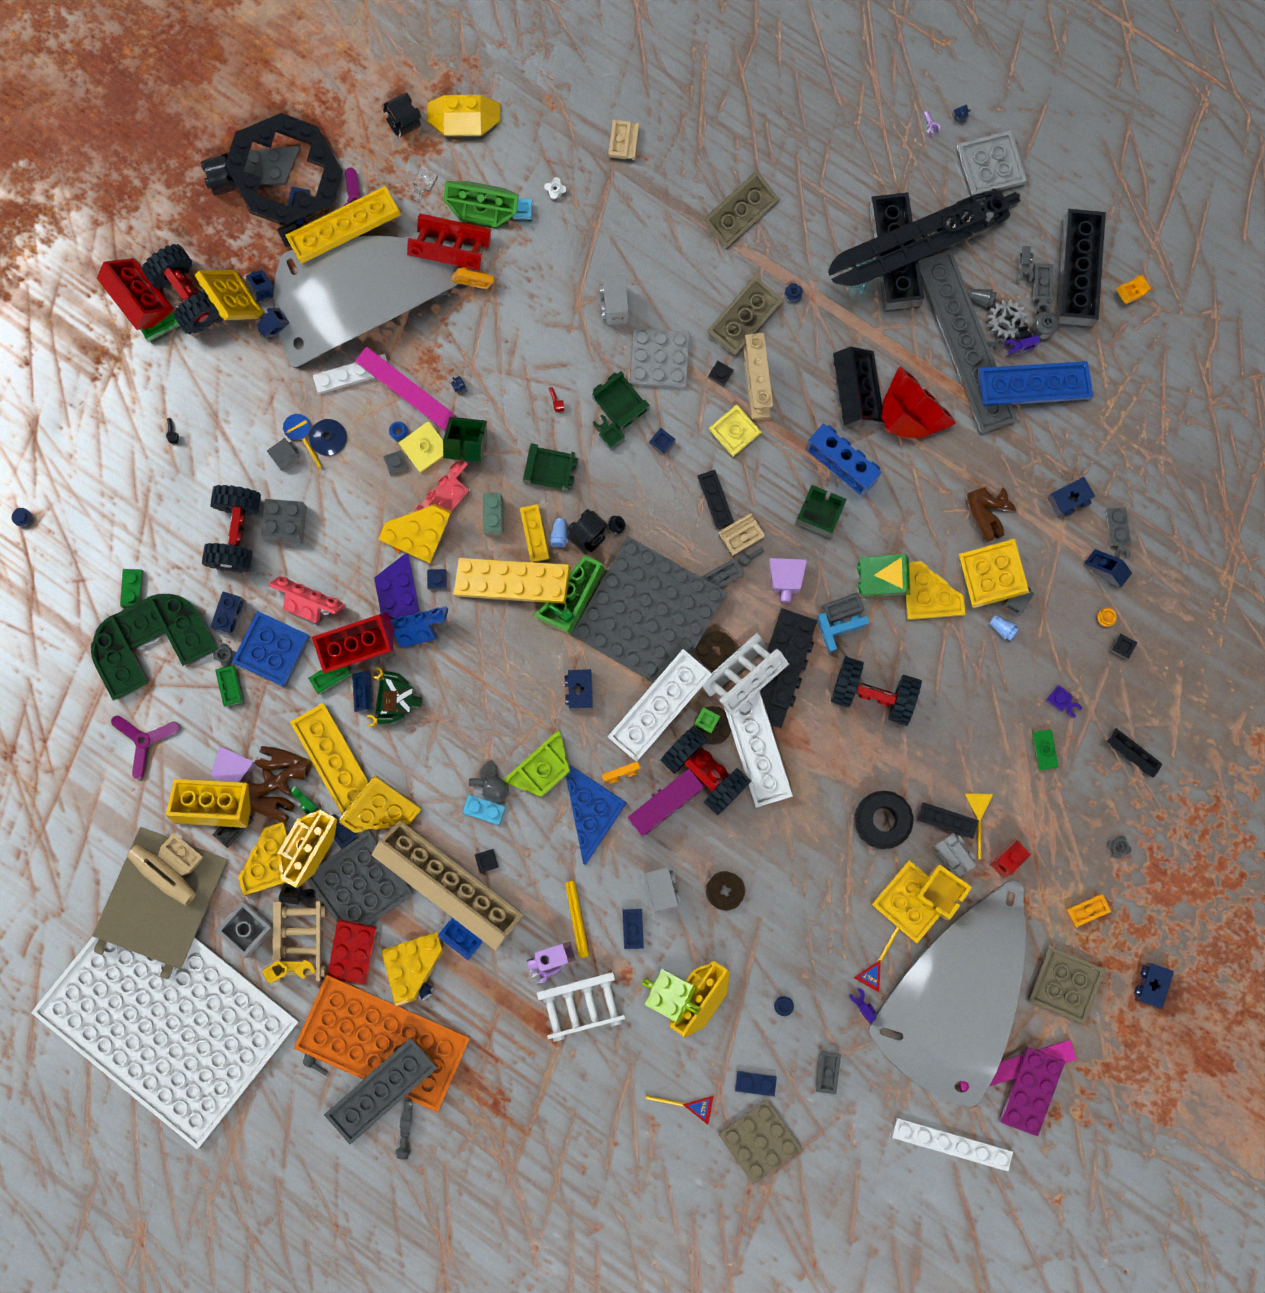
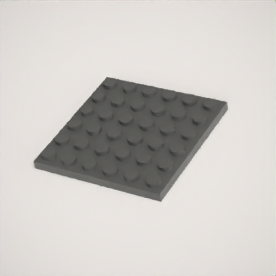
M627 536L571 636L654 683L683 649L692 656L723 602L727 591Z

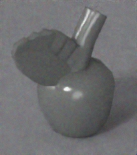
M491 760L486 762L481 768V779L469 778V786L482 787V795L492 802L500 803L504 801L509 793L507 784L499 777H496L497 769Z

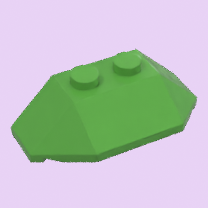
M446 181L443 201L460 221L498 227L516 215L519 199L518 194L505 188L470 181Z

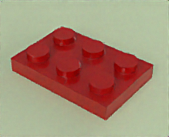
M338 919L328 975L336 979L366 985L377 927Z

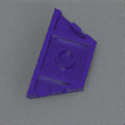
M406 553L374 577L381 614L388 612L390 618L396 619L400 616H408L420 612L410 557Z

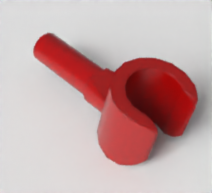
M550 387L549 391L553 400L554 411H564L563 400L557 401L553 387Z

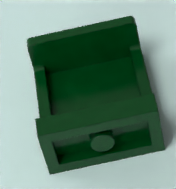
M620 371L618 374L616 372L613 373L605 384L596 386L593 389L592 399L609 420L622 432L648 412L650 405L639 396L625 379L623 372Z
M530 443L523 476L524 484L568 492L569 487H573L575 476H572L573 469H577L578 458H576L575 452L571 451L570 454L539 448L538 444Z

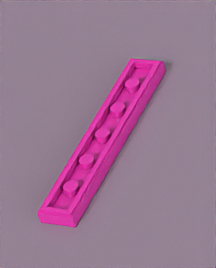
M368 347L355 360L356 364L442 430H446L449 417H456L454 413Z
M1071 1040L1038 1049V1051L1064 1060L1065 1063L1077 1060ZM1024 1054L1002 1060L989 1086L1015 1079ZM959 1081L962 1092H966L969 1089V1084L965 1081Z

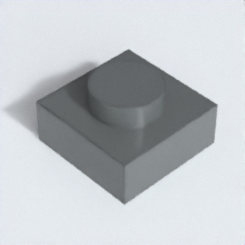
M401 450L383 456L390 475L408 469Z

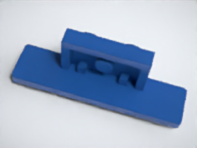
M447 606L392 619L394 636L400 647L403 648L436 640L437 634L432 624L446 620Z

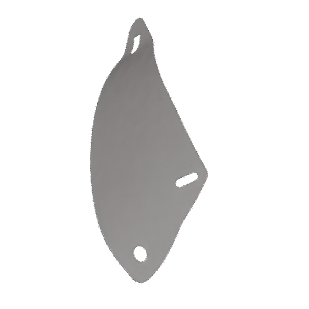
M392 236L355 237L303 264H300L293 250L285 252L280 258L275 276L273 303L274 308H280L289 322L278 333L289 363L294 367L301 366L326 351L458 285L459 283L452 282V275L458 266L407 255L408 238ZM290 258L293 259L298 269L296 275L291 274L287 265V260ZM481 260V269H480V271H478V270H473V269H470V271L481 272V270L483 269V262H482V260ZM297 337L302 338L304 342L303 348L297 350L293 344L294 339Z
M1010 880L954 922L912 966L877 1014L876 1020L872 1022L869 1028V1033L880 1050L907 1077L931 1093L965 1107L977 1105L991 1084L1003 1057L1016 1013L1026 949L1024 888L1018 880ZM1008 892L1015 894L1013 906L1006 904ZM887 1028L903 1034V1039L896 1040L880 1034V1029ZM959 1081H965L969 1084V1089L966 1092H958L955 1089V1084Z

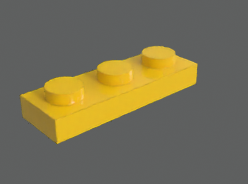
M538 504L521 507L520 513L530 562L539 563L550 560Z

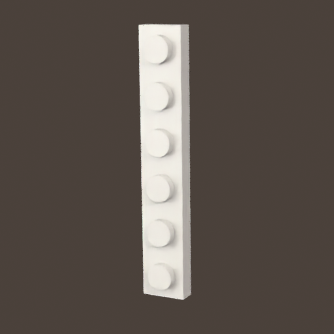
M896 1118L891 1136L894 1139L1004 1171H1009L1013 1152L899 1118Z

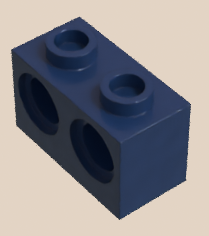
M222 591L210 628L216 632L233 637L245 600L240 596Z

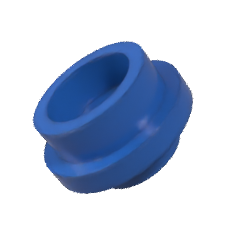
M394 422L389 428V434L394 440H403L408 434V428L403 422ZM397 429H402L401 434H396L395 432Z

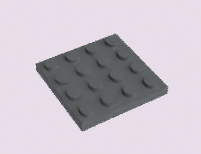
M369 830L319 865L315 874L307 880L336 922L338 919L372 925L414 894L402 878L371 855L378 842Z

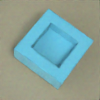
M518 199L517 213L513 216V219L532 220V199Z

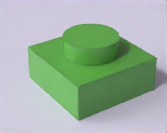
M703 707L694 725L711 734L720 716Z

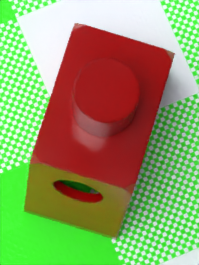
M1014 839L989 865L1004 879L1014 873L1031 854Z

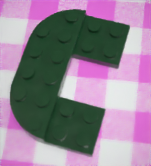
M175 594L152 595L109 616L98 626L91 643V656L113 701L149 683L132 649L161 634L166 633L182 666L218 649L201 616L202 614L191 601Z

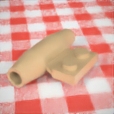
M175 833L160 847L158 856L139 845H135L128 852L127 857L140 873L163 893L185 906L193 901L196 893L182 876L191 873L204 858Z

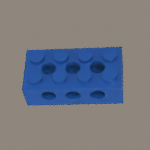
M823 423L808 440L805 450L861 497H864L878 481L882 473L880 467L875 462H869L862 451L851 447V443L846 438L839 437L832 426H826Z

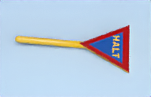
M896 927L878 961L855 976L856 980L879 992L881 962L900 929Z
M714 1095L689 1103L652 1096H645V1099L686 1107L708 1125Z

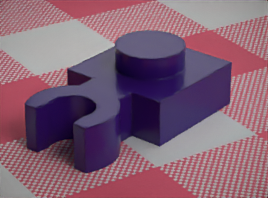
M1057 685L1046 699L1059 712L1066 709L1067 715L1071 718L1076 717L1072 712L1073 707L1079 711L1082 709L1080 704L1071 702L1073 696L1060 685Z

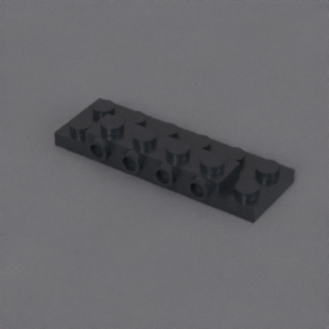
M783 608L780 610L767 651L771 654L778 649L789 665L760 690L771 726L780 729L789 706L793 707L796 696L793 693L795 688L799 689L802 678L799 675L801 670L805 671L808 660L805 657L807 652L811 653L814 642L811 639L818 621Z

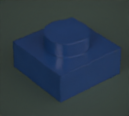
M660 428L649 441V444L664 455L676 439Z
M427 570V589H447V570Z

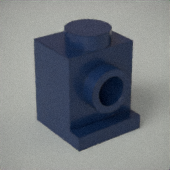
M263 269L246 276V286L255 298L256 303L273 297V284Z
M268 308V313L264 314L261 317V321L256 325L258 331L264 337H275L289 322L280 308Z

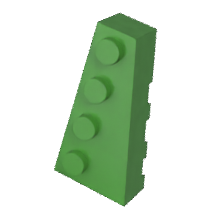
M584 556L570 572L566 603L545 602L544 606L534 614V617L538 621L571 636L605 570L603 564ZM552 604L562 612L568 609L575 618L566 623L548 607Z

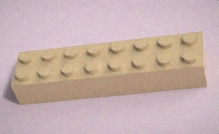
M399 821L379 840L371 854L495 951L515 929L523 916L521 912L402 821Z

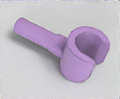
M925 111L924 115L929 125L928 134L933 135L932 127L936 128L937 133H939L940 125L934 123L929 112Z
M557 967L547 972H537L532 977L539 975L541 978L535 984L545 983L548 977L560 972L561 969Z

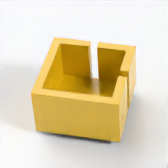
M938 864L934 867L914 898L928 908L934 906L932 911L945 920H950L960 906L958 903L963 902L972 887Z

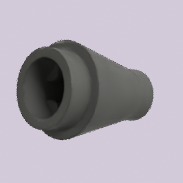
M970 288L969 297L972 301L987 308L988 306H994L997 292H993L992 289Z

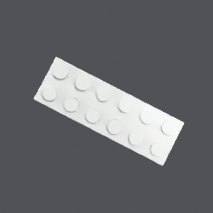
M683 649L608 735V738L637 762L711 677L712 673Z
M758 691L732 716L725 709L745 775L751 780L749 788L756 808L793 797L761 692Z

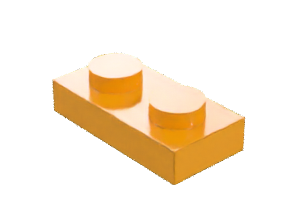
M458 268L452 275V282L482 289H488L494 281V276L488 275L486 272L470 271L468 268Z
M637 761L601 775L604 783L608 782L610 785L619 782V778L626 775L627 778L638 775L637 771L641 770Z
M1103 894L1066 909L1074 928L1111 912Z

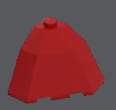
M901 366L897 369L883 400L882 420L886 424L885 429L893 435L895 433L900 438H922L951 427L956 421L945 407L934 401L936 398L927 389H922L918 380Z

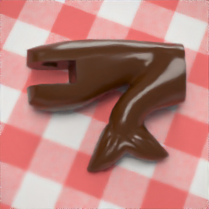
M985 487L966 494L969 510L984 539L989 542L994 539V536L996 538L1004 536V528L1001 521L986 506L992 509L1016 512L1015 506L1008 501L1007 491L1002 488L997 498L993 497Z
M268 746L260 747V753L272 758L269 761L257 757L255 764L258 767L266 770L285 769L269 782L264 788L265 791L279 789L282 793L290 794L287 783L289 779L306 780L312 768L311 760L283 749Z
M262 769L263 783L247 782L251 810L286 823L289 816L279 811V808L293 812L295 805L283 797H262V795L270 792L265 791L264 788L277 776H274L269 770Z

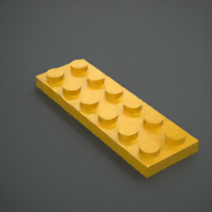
M386 186L286 234V237L300 264H303L400 216L401 213Z
M459 558L453 594L456 597L565 604L571 567L566 564Z
M322 703L290 721V724L343 815L369 781L326 705Z

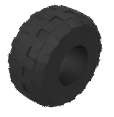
M877 791L869 794L859 803L854 817L855 828L860 838L871 847L891 849L899 846L909 837L913 828L914 815L910 805L902 796L892 791ZM881 808L892 812L895 819L894 827L887 832L880 831L873 822L875 811Z

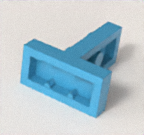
M826 613L817 616L828 654L837 650L834 636L867 627L869 624L867 616L861 617V615L850 618L851 621L849 622L837 621L832 623V627H830Z

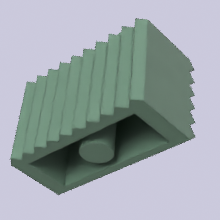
M484 493V534L487 536L503 535V497L500 493Z

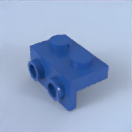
M451 918L437 936L466 960H469L483 943L480 938L454 918Z

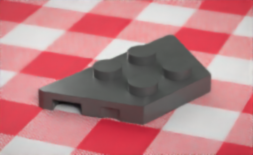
M300 146L250 150L244 172L261 178L258 188L287 185L290 178L289 174L293 171L294 162L297 155L300 154L301 148Z

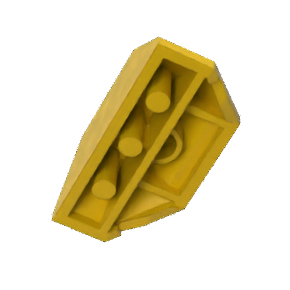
M443 95L427 103V122L444 136H482L494 125L498 124L501 119L500 102L482 95Z
M317 810L296 820L278 852L280 879L298 888L315 874L334 841L336 818L322 810Z
M715 961L692 970L686 982L696 986L691 1003L700 1007V1010H697L699 1013L694 1014L687 1010L679 1023L671 1020L669 1027L684 1038L704 1028L727 995L730 971Z

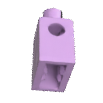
M770 558L769 570L772 591L781 592L780 602L791 603L792 593L800 592L806 560Z
M220 746L211 777L222 782L244 783L256 764Z
M567 942L534 953L535 957L528 959L527 965L530 971L539 969L542 972L576 961L571 943Z

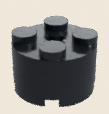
M408 93L400 94L382 104L383 113L387 112L388 114L386 121L396 136L399 135V138L421 126L419 121L421 118L418 108L413 107Z
M228 153L201 161V167L207 176L204 178L205 184L208 189L211 188L214 196L236 190L233 180L224 169Z
M586 509L581 514V518L576 523H571L567 528L569 532L568 539L585 555L588 550L593 552L606 539L604 536L606 531L610 533L611 527L596 512Z

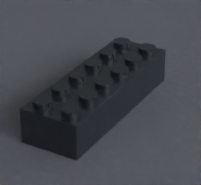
M909 192L871 196L869 209L874 238L913 222ZM914 240V241H912V242H910V243H907V244H905L904 246H907V245H909V244H911V243H914V242H916V240ZM898 247V248L893 249V250H891V251H889V252H886V253H884V254H882V255H880V256L886 255V254H888V253H890V252H893V251H895V250H897V249H900V248ZM919 260L880 276L884 311L922 306L924 292Z
M1068 209L1064 216L1057 318L1060 324L1094 327L1099 320L1106 212Z

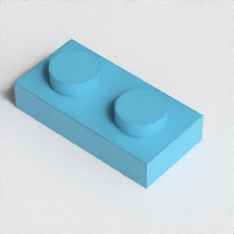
M468 795L462 813L500 825L506 807Z

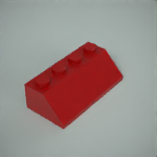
M135 258L103 262L97 280L136 330L152 328L173 313L174 308L160 290L151 285Z
M389 613L378 614L311 637L323 673L393 651L394 628Z

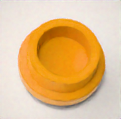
M1103 608L1098 612L1097 620L1100 625L1110 627L1115 624L1117 615L1113 609Z

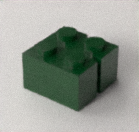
M449 417L443 438V458L453 460L464 458V461L481 462L487 441V421Z
M811 485L795 524L831 538L847 499L831 493L829 499L826 500L824 498L827 491Z

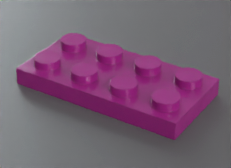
M1026 1047L999 1121L1005 1125L1038 1136L1065 1061Z

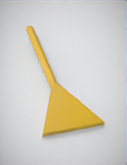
M964 793L977 820H979L977 825L978 859L980 860L982 859L981 819L993 794Z

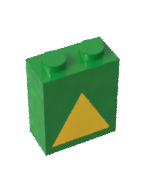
M906 554L860 557V563L857 564L858 574H861L858 590L864 598L911 595L909 557Z

